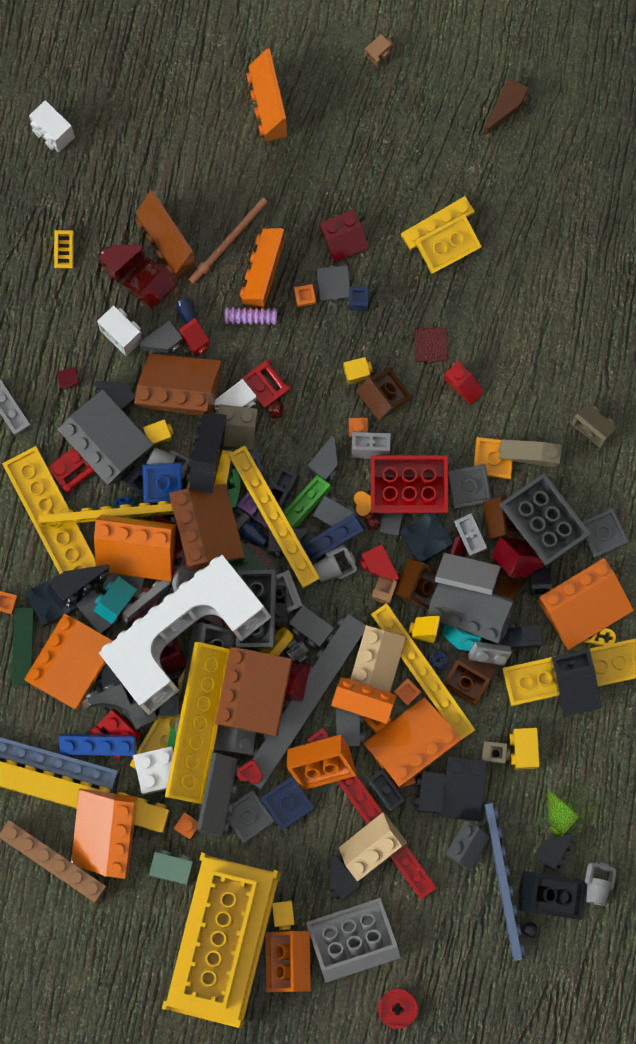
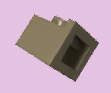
M483 742L481 761L503 765L506 760L509 761L510 749H507V744ZM498 751L499 756L493 757L492 752Z

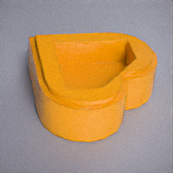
M363 491L357 492L354 496V503L357 505L356 512L361 517L368 516L371 512V496Z

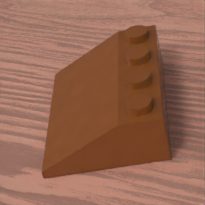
M149 191L136 211L137 219L135 222L140 230L144 228L147 235L145 237L150 245L154 244L157 248L155 252L159 259H164L167 263L165 267L171 276L174 274L176 279L196 268L194 253L154 191Z
M149 353L137 384L134 404L140 409L201 416H203L204 412L214 413L222 361Z
M226 484L214 485L213 493L189 490V488L169 493L188 572L209 566L212 559L221 555L228 562L245 558Z
M230 647L215 724L225 728L277 736L293 659Z

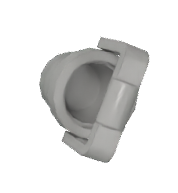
M154 447L146 464L173 463L177 459L184 463L182 466V479H184L188 471L189 459L174 451L168 453Z
M340 545L326 553L327 557L313 565L321 582L335 577L342 579L357 571L356 560L352 552L348 551L345 545ZM344 550V555L352 568L342 572L334 555Z
M590 862L588 864L585 883L587 884V903L600 906L606 905L609 892L614 887L615 868L609 867L608 864L602 862ZM594 867L601 871H608V881L592 878Z

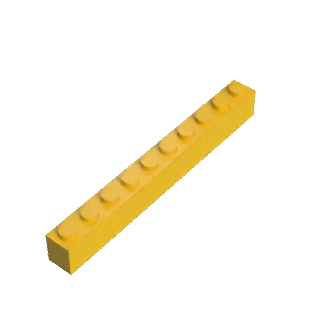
M6 759L5 763L0 761V787L77 809L79 789L107 793L111 791V789L101 786L99 790L91 788L92 784L81 781L80 784L74 783L73 778L62 776L60 779L54 777L55 773L44 770L43 773H39L32 766L18 767L17 762ZM118 792V794L129 796V794ZM138 797L134 826L164 834L170 810L166 809L167 805L155 803L154 806L147 804L148 800Z

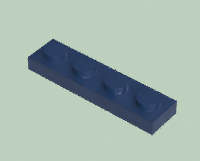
M354 512L301 545L312 562L360 533L365 527Z

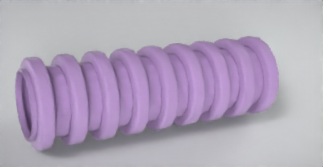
M226 307L225 322L226 324L237 322V324L249 323L252 325V323H255V325H258V323H261V325H264V323H267V325H270V323H273V325H276L277 310L276 308H273V310H270V308L258 310V308L246 309L244 307V309L238 307V309L232 307V309H229V307Z

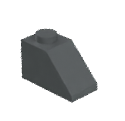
M168 321L140 341L139 346L143 351L169 354L172 351L173 353L177 352L184 342L178 331Z
M332 436L308 464V470L316 476H320L326 482L329 479L332 481L338 473L335 438Z

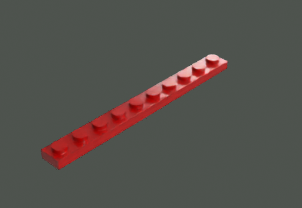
M322 728L307 740L309 743L330 737ZM357 775L337 781L366 824H369L382 813V810ZM406 845L390 857L420 900L436 889Z

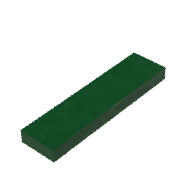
M14 608L12 685H31L24 679L32 667L34 608Z

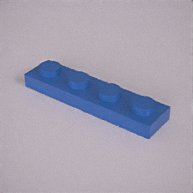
M62 733L59 735L61 755L133 756L137 754L136 735Z

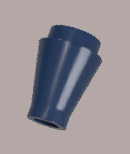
M189 297L175 303L177 306L175 309L186 324L194 318L196 319L193 301H190Z
M248 521L239 532L243 535L242 538L260 547H263L269 540L254 522Z

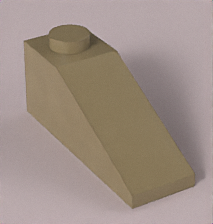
M502 439L499 459L554 468L560 464L562 445Z

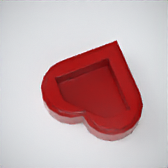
M254 760L241 766L237 771L239 780L243 782L250 781L253 784H257L262 780V772Z

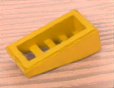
M54 230V268H73L74 231ZM59 236L69 237V240H59ZM59 244H69V248H59ZM59 251H68L69 255H58ZM58 259H69V263H58Z

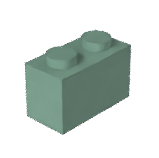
M160 850L159 853H154L149 876L188 885L194 862L190 861L188 856L179 854L177 858L171 856V852Z

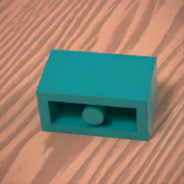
M119 576L114 582L111 580L105 587L107 591L105 595L101 593L94 602L97 606L93 611L110 624H113L137 591L135 587Z

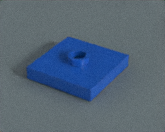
M181 462L142 464L144 503L170 502L169 493L182 490Z

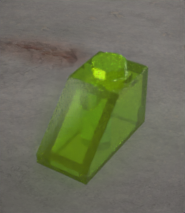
M551 791L546 794L549 829L556 835L560 833L563 836L579 816Z

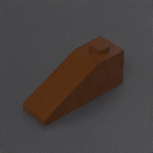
M507 79L485 125V134L490 133L520 110L522 104L526 105L530 96L527 94L528 87Z

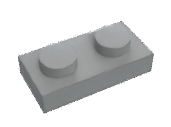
M475 641L468 657L471 661L505 665L512 651L509 646Z

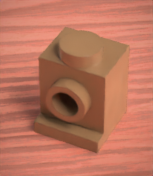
M381 34L365 48V56L378 68L380 60H385L391 54V47L394 44L388 37L385 38Z

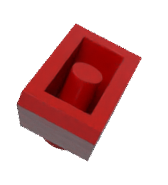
M195 318L180 328L181 337L194 356L198 353L201 355L209 349V339Z
M458 361L444 374V380L470 405L484 393L473 375Z
M382 544L361 554L362 560H360V564L364 571L368 570L370 575L392 582L393 580L399 581V577Z

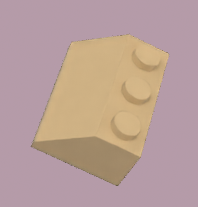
M366 625L351 679L361 684L371 685L373 688L391 692L406 636Z
M382 812L342 844L339 850L345 866L358 882L405 846L407 841L387 815Z

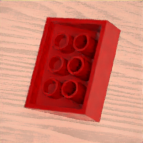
M448 455L371 456V513H448Z

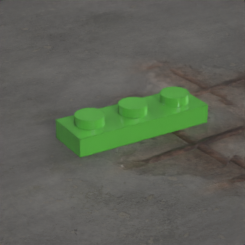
M317 475L283 511L292 529H296L320 503L323 497L331 491V485Z

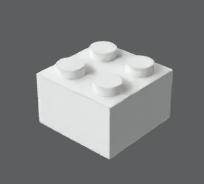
M46 100L29 115L30 125L33 127L32 131L39 138L42 136L46 140V145L51 150L55 149L60 152L75 138L72 126Z
M112 306L97 321L100 331L126 357L142 341L141 328L134 321L130 322L127 319V314L121 308L117 309L115 306Z
M172 746L133 755L142 795L166 790L174 752Z

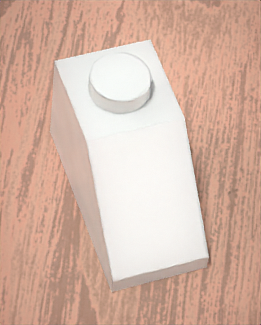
M242 379L215 399L214 408L219 409L220 404L253 408L256 405L257 396Z

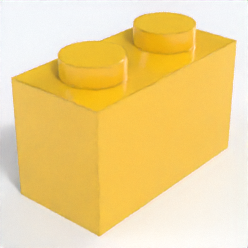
M537 728L513 729V734H509L510 746H513L514 753L510 754L511 765L515 766V770L538 769Z

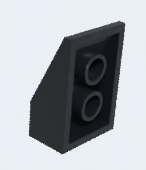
M454 757L447 758L441 817L480 822L487 761Z
M524 871L519 910L581 920L586 890L585 880Z

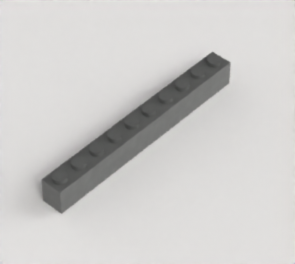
M348 614L346 618L342 616L337 624L339 629L335 634H330L326 641L328 645L325 650L321 648L315 657L317 659L314 666L310 665L303 701H286L283 706L286 709L281 715L277 736L264 734L262 738L264 743L261 747L257 746L253 751L252 756L254 758L252 760L255 761L262 772V780L257 784H253L250 781L247 782L261 791L285 756L287 749L290 748L363 637L366 625Z

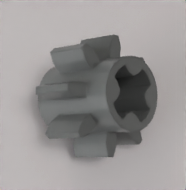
M293 640L287 645L289 649L285 652L290 659H293V663L296 661L303 663L308 659L306 654L309 653V650L302 641L297 643Z

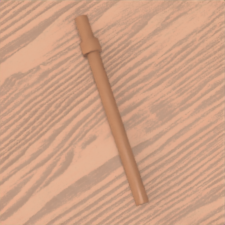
M262 198L214 252L197 266V270L188 279L192 284H195L203 274L205 275L210 270L209 267L268 203L265 198Z

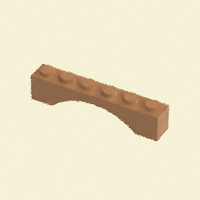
M8 820L0 832V838L96 904L108 888L10 820Z

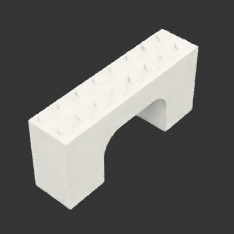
M223 555L212 559L209 566L197 571L190 581L182 583L175 593L167 595L161 604L152 607L146 616L137 619L132 627L119 633L117 639L112 643L109 642L104 645L102 651L99 652L131 696L148 715L180 691L163 670L160 663V655L163 648L194 622L206 615H216L227 623L240 641H243L271 618L265 607Z

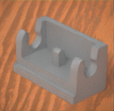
M352 432L351 458L370 459L371 456L390 455L391 433Z
M472 513L454 521L469 556L474 557L480 552L489 550Z
M287 570L276 575V585L286 586L287 614L300 610L303 605L290 571Z

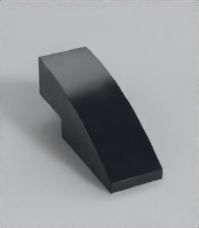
M280 466L269 489L281 510H283L300 475ZM258 511L255 518L265 522L260 511Z

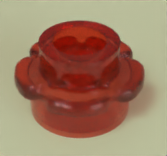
M274 401V404L269 406V415H272L273 419L282 418L284 405Z
M373 513L365 516L368 530L377 531V526H380L378 516L373 515Z

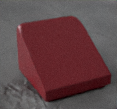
M75 368L57 372L61 391L80 386Z
M457 536L450 554L465 558L467 549L462 538Z

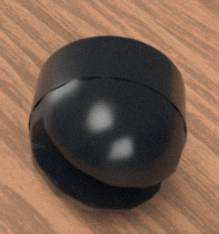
M527 922L523 925L521 932L534 939L538 928L535 923Z

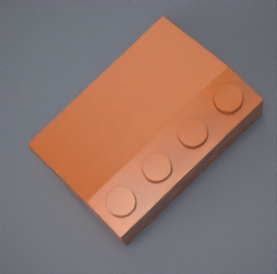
M268 48L249 65V72L246 73L248 84L252 83L253 90H250L252 101H256L257 107L254 108L256 119L260 118L261 125H258L260 136H264L265 142L287 137L286 115L271 51Z
M100 515L95 520L94 546L96 566L109 565L108 573L171 582L177 525Z
M605 558L543 594L537 602L568 650H571L634 611L615 573Z
M64 613L24 680L38 690L78 710L106 663L99 652L102 651L104 645L113 641Z
M424 697L388 724L381 732L369 738L363 745L379 766L386 771L396 787L400 789L459 745L461 739L449 723Z
M79 789L71 863L79 868L104 876L125 879L130 869L138 797Z

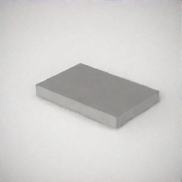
M444 553L435 582L492 595L500 572V566Z

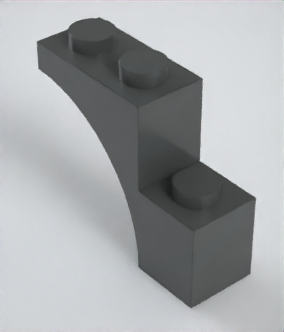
M114 683L104 687V691L99 694L97 691L86 695L87 699L82 702L85 709L102 706L119 711L128 718L135 730L157 720L154 711L148 715L135 700L129 702L122 684L117 686Z

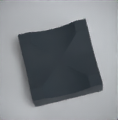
M429 513L400 530L402 537L419 562L424 563L453 546V542L445 532L435 513Z
M57 576L25 591L43 627L60 620L64 613L70 615L78 611L75 604L68 609L66 607L60 609L48 594V584Z

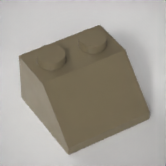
M587 403L574 416L571 425L601 449L614 434L617 427H615L613 420L603 417L600 414L601 411L596 406H590Z
M220 404L218 414L227 415L223 447L239 449L246 446L248 450L253 451L258 409Z

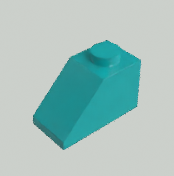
M444 623L442 636L460 650L470 652L475 641L480 642L481 637Z

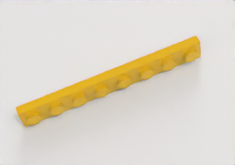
M246 446L228 454L302 588L318 581L320 577Z
M169 501L158 502V505L140 503L137 507H131V505L125 504L114 509L111 506L100 507V510L83 508L80 512H73V510L69 509L62 510V513L54 514L53 511L42 512V515H38L40 526L95 522L100 515L140 518L174 514Z
M384 604L371 615L382 630L406 636L401 654L402 660L460 739L463 740L473 733L475 728L388 604Z

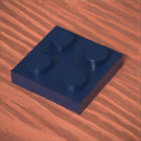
M293 776L260 798L282 831L314 810L313 805Z

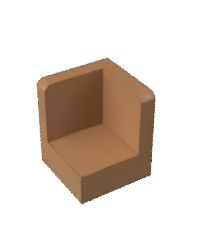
M378 578L371 599L390 605L397 581L393 580L392 582Z

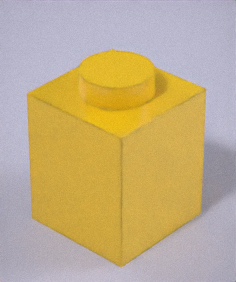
M366 357L343 363L348 385L365 381L370 377V373H373L371 363L366 361Z
M165 419L143 427L145 435L154 444L152 448L172 441L171 435L174 432L171 424H166Z
M292 901L273 903L275 927H279V931L291 930V926L295 925Z

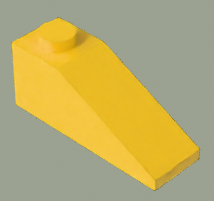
M440 616L416 617L415 622H411L409 629L412 639L434 644Z

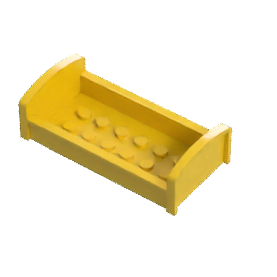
M201 852L199 860L202 863L167 1001H163L162 1009L243 1029L251 988L281 873L276 870L272 872L226 861Z

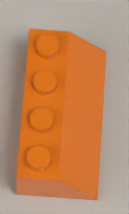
M263 229L262 233L257 235L255 245H258L257 250L252 252L250 259L252 267L247 269L245 275L247 284L246 287L242 286L240 292L242 304L265 309L285 241L284 229Z

